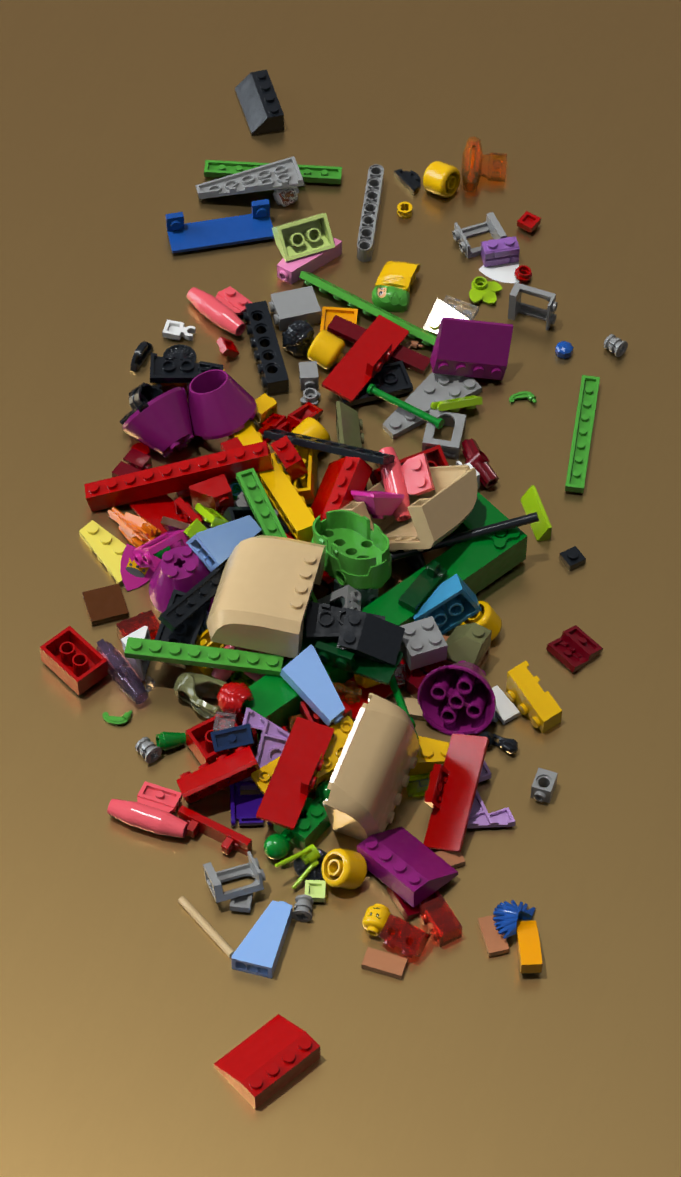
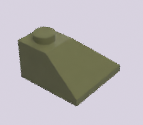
M477 623L457 626L446 640L448 645L446 660L454 664L464 660L476 665L491 645L492 631Z

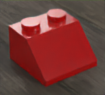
M224 474L189 486L193 509L199 503L223 515L228 507H234L232 490Z

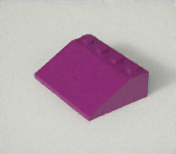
M442 317L430 358L432 373L503 380L508 364L513 324Z
M402 826L372 834L357 845V852L362 854L366 860L367 870L413 908L458 875V871Z

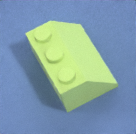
M326 213L272 228L276 245L285 262L335 247Z

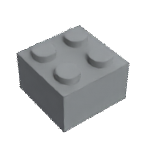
M433 616L400 626L405 628L400 652L403 653V658L410 671L447 659L448 645Z

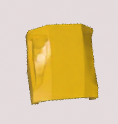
M387 261L376 281L375 287L378 285L394 286L409 292L410 285L415 281L421 264Z

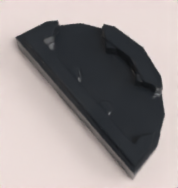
M402 169L394 171V176L413 195L419 192L421 178L417 173L412 170L410 172L402 171Z
M146 341L139 344L132 357L131 371H138L153 350L152 344Z

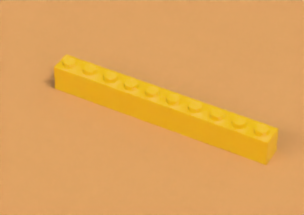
M249 420L244 423L245 427L228 436L229 439L238 437L243 446L263 442L261 433L256 431L253 421L250 422ZM271 453L273 469L258 472L257 476L269 500L294 538L310 542L313 537L312 525L316 519L314 518L311 507H307L304 497L299 495L296 485H292L290 476L288 474L285 475L284 468L281 463H277L275 454Z

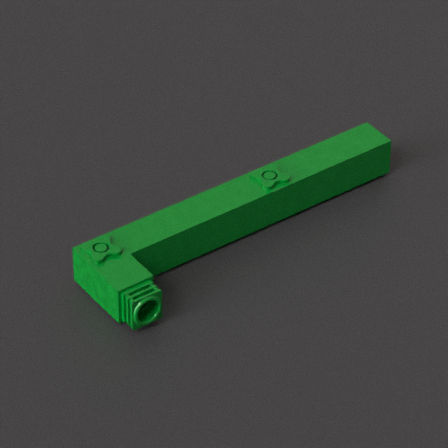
M477 491V500L472 512L449 535L509 519ZM516 527L457 543L431 562L436 561L440 563L442 568L447 570V576L441 583L457 574L474 594H477L526 559L527 535ZM428 564L365 606L361 611L385 616L386 621L398 626L414 622L413 617L423 604L414 613L399 605V598L422 571L426 569ZM290 658L287 661H285L283 663V667H285L294 658ZM322 663L335 689L354 676V673ZM266 674L249 686L253 694V700H246L241 709L243 714H245L246 707L251 708L279 727H286L296 720L297 717L301 716L300 702L304 700L281 676ZM255 729L258 734V741H260L262 730Z

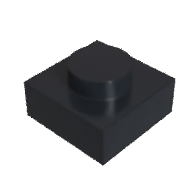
M576 546L561 552L559 555L560 560L569 571L586 563V558Z

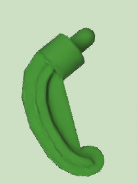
M528 391L515 393L509 398L510 403L524 398H528L533 403H537L536 396Z
M133 711L125 712L122 717L109 716L108 712H104L102 716L110 724L122 725L131 719Z

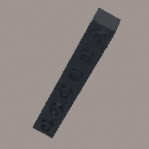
M261 301L245 304L243 320L244 323H248L246 325L247 334L252 337L250 338V345L252 349L255 348L253 352L255 362L258 361L259 363L257 364L258 374L262 375V388H266L267 395L289 392V379L267 302Z

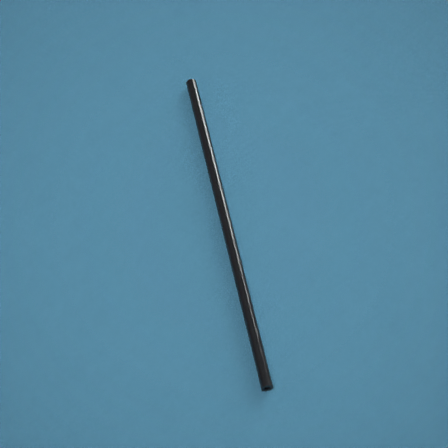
M537 512L447 536L430 549L423 551L413 549L406 552L404 550L390 552L392 561L538 522L539 519Z

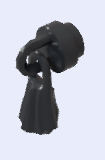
M484 731L479 735L489 739L487 748L495 745L506 751L509 755L518 751V742L514 739L503 738L488 731Z

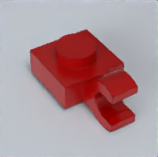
M272 413L261 424L262 428L258 432L264 435L265 430L275 429L286 422V416ZM263 438V441L269 442L270 439Z

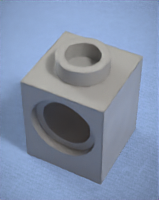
M317 361L299 362L301 391L307 388L319 389Z
M538 768L531 786L530 798L539 802L550 803L557 785L558 773Z

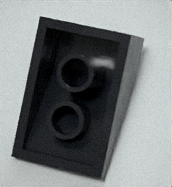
M347 608L337 648L352 652L356 657L395 666L405 628L369 613Z

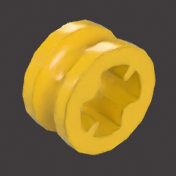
M401 202L397 205V215L400 218L407 219L412 216L413 207L411 203Z

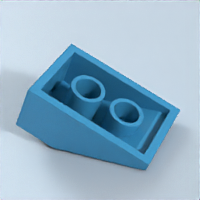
M455 574L437 587L414 615L413 619L418 621L433 616L443 635L482 609L474 592Z

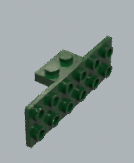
M304 618L300 653L312 644L322 663L389 685L403 658L402 652L399 651L395 666L356 657L352 652L337 648L339 639H306V619Z

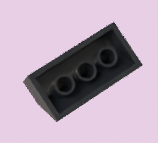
M268 71L251 72L235 87V92L251 136L284 130V113Z

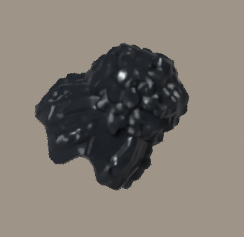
M297 320L289 325L286 332H282V346L285 351L289 350L294 356L298 357L307 355L314 340L313 335L315 333L313 327H311L307 320Z

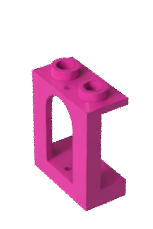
M169 530L132 550L134 561L140 568L157 567L158 564L153 554L168 546L170 549L189 546L186 542L190 538L183 532L184 530Z

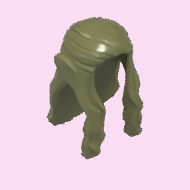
M186 672L177 678L174 691L178 698H182L191 704L198 714L202 715L205 719H210L215 716L214 714L221 713V709L206 703L201 698L217 700L220 688L227 682L204 674Z

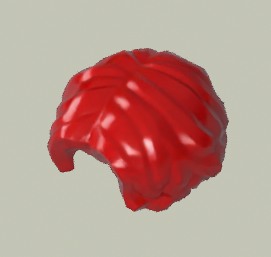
M243 682L226 683L217 694L218 706L227 714H242L243 703L246 700H253L250 688Z

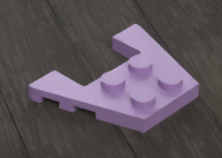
M246 707L242 725L251 724V728L262 730L255 757L261 768L281 756L290 733L251 708ZM250 776V777H248V778H246V779H243V780H241V781H253V780H252V778H251V776Z
M485 760L479 782L491 779L492 776ZM476 790L467 828L515 826L516 821L509 807L488 813Z

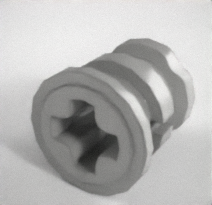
M610 334L604 341V348L615 353L617 357H621L628 347L626 341H622L618 337L616 338L613 334Z
M143 737L135 746L136 751L149 764L155 762L162 753V749L151 742L148 737Z
M297 895L292 918L297 921L308 922L312 919L311 912L314 900L309 895Z

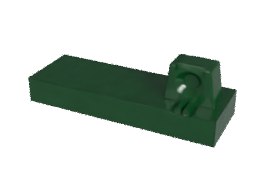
M436 561L430 562L426 569L422 571L399 598L398 604L415 613L447 576V570L442 568L440 563Z

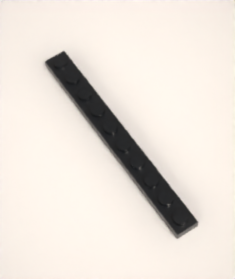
M278 517V519H279V521H280V524H281V526H282L284 532H285L286 534H289V532H290L289 528H288L287 525ZM262 531L257 533L255 536L263 535ZM228 558L159 616L158 619L170 631L173 632L215 596Z

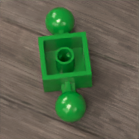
M330 780L322 781L315 789L314 800L307 797L294 830L274 824V831L279 834L270 835L264 842V852L269 858L273 860L283 859L289 852V842L303 850L313 844L329 828L331 823L322 803L325 799L329 798L331 790L327 789Z

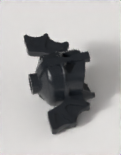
M142 383L129 393V405L132 410L121 419L120 423L123 425L137 410L142 412L149 407L147 404L149 401L163 394L162 389H159L162 385L156 383L151 386L150 384Z

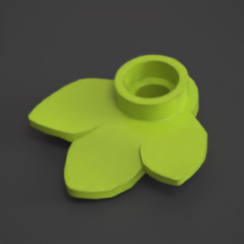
M479 276L474 278L471 283L472 289L469 292V297L473 303H478L482 300L485 304H495L497 301L496 292L501 291L503 288L499 283L487 281L485 277Z

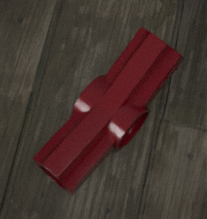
M465 439L461 443V450L466 458L465 464L469 462L480 473V481L485 488L488 489L498 483L499 477L489 465L488 457L480 450L474 439Z

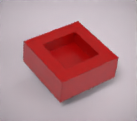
M526 211L517 221V226L532 233L541 223V218Z
M223 337L216 341L220 348L219 351L224 356L236 358L240 354L233 341Z

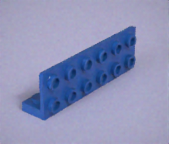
M269 199L251 201L252 214L184 224L183 212L165 214L166 230L172 253L274 239Z

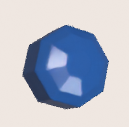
M567 341L558 342L555 347V353L560 358H569L573 353V346Z

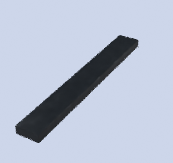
M280 429L264 431L263 438L277 441L287 435L293 445L342 456L359 457L364 461L381 465L394 463L395 456Z

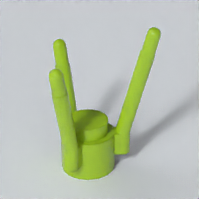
M313 844L275 864V867L283 866L298 858H301L306 865L310 863V866L293 884V889L304 880L314 867L319 865L317 860L321 858V855Z

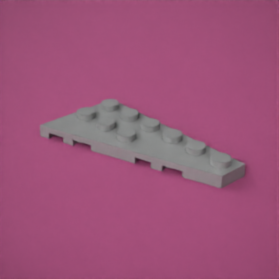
M293 156L195 186L199 199L299 187L305 186L296 159Z
M431 373L404 402L429 414L432 402L477 395L482 392V387L473 377ZM398 407L383 423V429L394 440L427 421Z

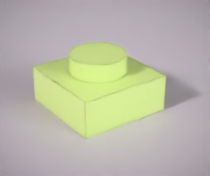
M305 880V895L311 896L314 902H325V880Z

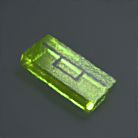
M430 773L410 776L406 787L408 797L425 795L430 782Z

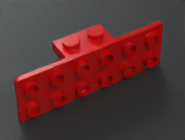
M378 315L322 382V387L352 403L375 374L382 369L385 362L391 358L394 351L408 336L409 331Z
M165 494L129 503V507L138 516L143 517L161 531V535L167 532L161 524L163 516L191 524L197 518L202 524L204 523L202 516L196 514L192 510L191 505L181 497L173 501Z
M301 717L296 718L258 808L256 818L290 830L295 829L311 788H315L318 779L316 775L318 771H322L324 765L323 758L334 734V728Z
M453 733L444 766L442 764H434L429 776V786L424 795V802L432 808L423 843L429 849L461 852L489 742L487 737Z

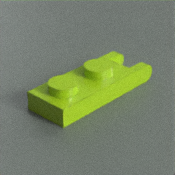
M472 395L432 402L430 407L439 411L449 410V412H458L460 408L464 407L465 409H475L476 405H481L483 402L482 397Z
M199 503L196 504L195 510L204 517V521L210 523V526L216 527L229 522L216 510L204 507Z

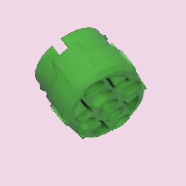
M348 510L326 512V519L321 521V516L319 515L314 520L311 543L326 545L324 570L330 577L335 578L341 586L350 585L354 589H379L383 587L392 573V557L389 539L378 525L374 523L373 531L370 528V519Z

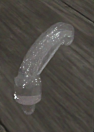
M136 673L132 674L133 678L138 677ZM145 675L142 681L147 684L146 692L149 693L153 691L155 681L150 676Z

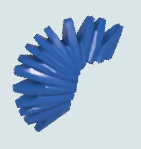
M511 900V904L507 901L501 902L493 912V915L496 916L493 917V921L496 922L494 926L498 933L504 935L503 938L506 939L517 934V919L530 920L536 908L532 907L527 910V903L523 905V902H520L519 906H517L514 900Z

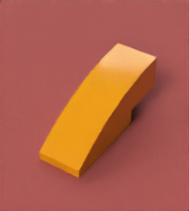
M536 920L517 921L516 939L520 972L542 973V955Z

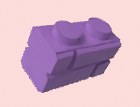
M516 237L491 239L481 242V259L484 267L519 262L520 248Z

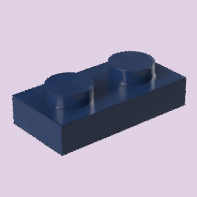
M251 724L210 732L214 752L255 744Z

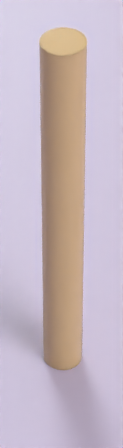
M184 896L178 899L180 905L226 955L231 958L235 951Z

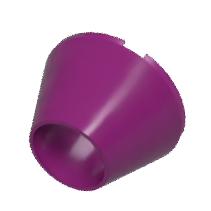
M223 370L205 371L197 375L189 385L188 406L194 437L197 435L202 436L204 440H212L232 435L245 427L244 423L249 419L252 420L256 415L257 404L255 399Z

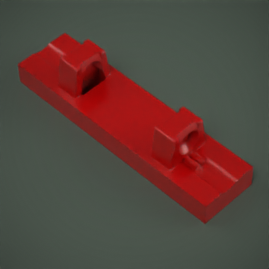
M183 805L178 810L179 818L189 823L186 828L188 836L194 838L200 832L222 843L221 852L229 855L233 849L248 856V851L252 852V839Z

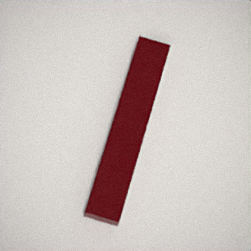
M337 315L334 316L327 327L328 332L352 343H356L367 330ZM399 345L389 359L394 362L402 360L405 367L422 375L431 364L429 357L402 345Z

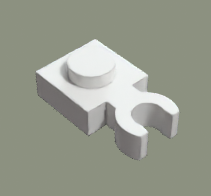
M167 319L162 336L175 340H180L181 337H184L186 340L193 341L196 327H185L183 322Z

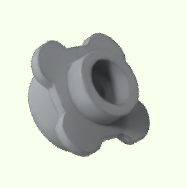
M314 388L305 389L303 397L300 399L301 403L310 402L317 405L320 392Z

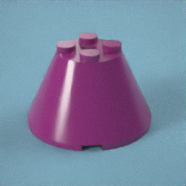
M176 387L157 396L147 403L149 407L142 412L137 410L122 426L125 433L157 451L164 458L171 456L176 449L178 451L183 450L188 446L187 443L194 439L186 390L184 387Z
M189 546L176 547L164 552L160 563L150 579L149 596L153 606L161 614L166 610L173 590L187 593L211 573ZM214 597L211 599V605L209 607L208 612H210Z
M464 660L432 670L424 677L418 689L417 700L418 705L420 704L423 711V717L431 726L447 735H452L453 733L464 735L477 734L490 724L495 714V695L486 678L485 671L481 670L477 665Z

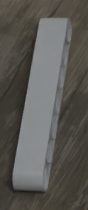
M378 164L371 165L368 170L357 239V259L361 262H368L373 256L384 185V168Z

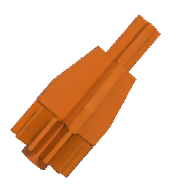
M112 507L107 512L109 513L108 516L119 524L118 529L128 542L136 548L161 535V531L143 517L129 512L123 514L115 507Z

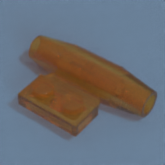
M478 137L468 138L462 155L461 177L463 189L466 192H474L477 189L481 176L491 181L505 182L507 154L490 152V154L483 155L480 139Z

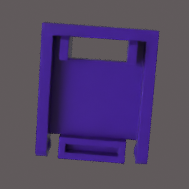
M241 781L231 785V827L236 825V821H239V826L264 825V820L256 818V813L264 796L261 790L260 794L240 795V790H260L255 782Z

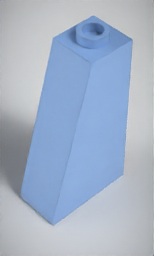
M248 515L198 532L186 543L209 571L212 572L230 557L234 548L242 540L254 537L262 529Z
M310 644L282 668L280 676L329 727L332 723L336 725L343 719L345 707L315 648Z
M272 900L231 957L232 969L272 979L292 920L293 905L284 901L277 902Z

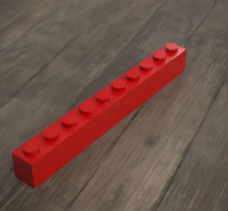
M266 441L84 484L86 500L92 512L186 490L191 485L224 474L226 479L229 480L236 478V473L254 468L256 473L273 469L272 457Z

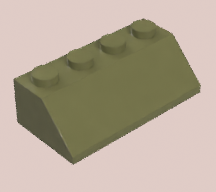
M336 401L338 443L366 449L362 447V444H364V433H360V430H363L362 419L358 417V412L341 401ZM339 455V459L346 457Z

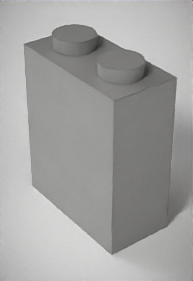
M312 286L271 294V301L268 302L270 312L274 313L273 321L275 325H278L280 331L287 330L288 326L297 320H307L310 325L321 323V309Z

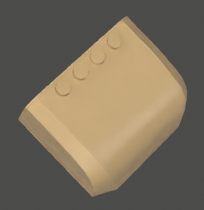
M468 465L429 467L435 490L419 496L409 495L410 506L407 508L411 518L403 522H397L393 514L391 516L384 515L383 519L372 518V515L368 513L365 502H356L355 499L340 510H348L360 516H366L370 519V528L373 531L374 523L378 525L389 539L390 552L430 549L456 530L472 512L477 500L478 490L475 468L470 469ZM382 480L367 491L385 492Z
M259 535L242 540L234 548L225 564L206 621L210 640L212 642L289 658L298 656L302 646L303 621L314 584L320 585L323 577L326 545L267 535Z
M369 693L368 704L363 703L330 778L327 789L331 790L329 798L325 799L322 803L333 831L360 841H364L372 834L385 831L388 823H392L395 815L393 810L401 802V791L409 783V772L417 764L418 758L416 756L420 748L413 722L408 714L399 706L373 693Z

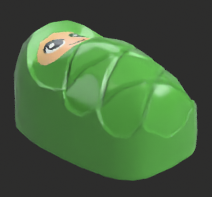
M378 285L372 291V302L388 312H405L409 308L410 293L394 286Z

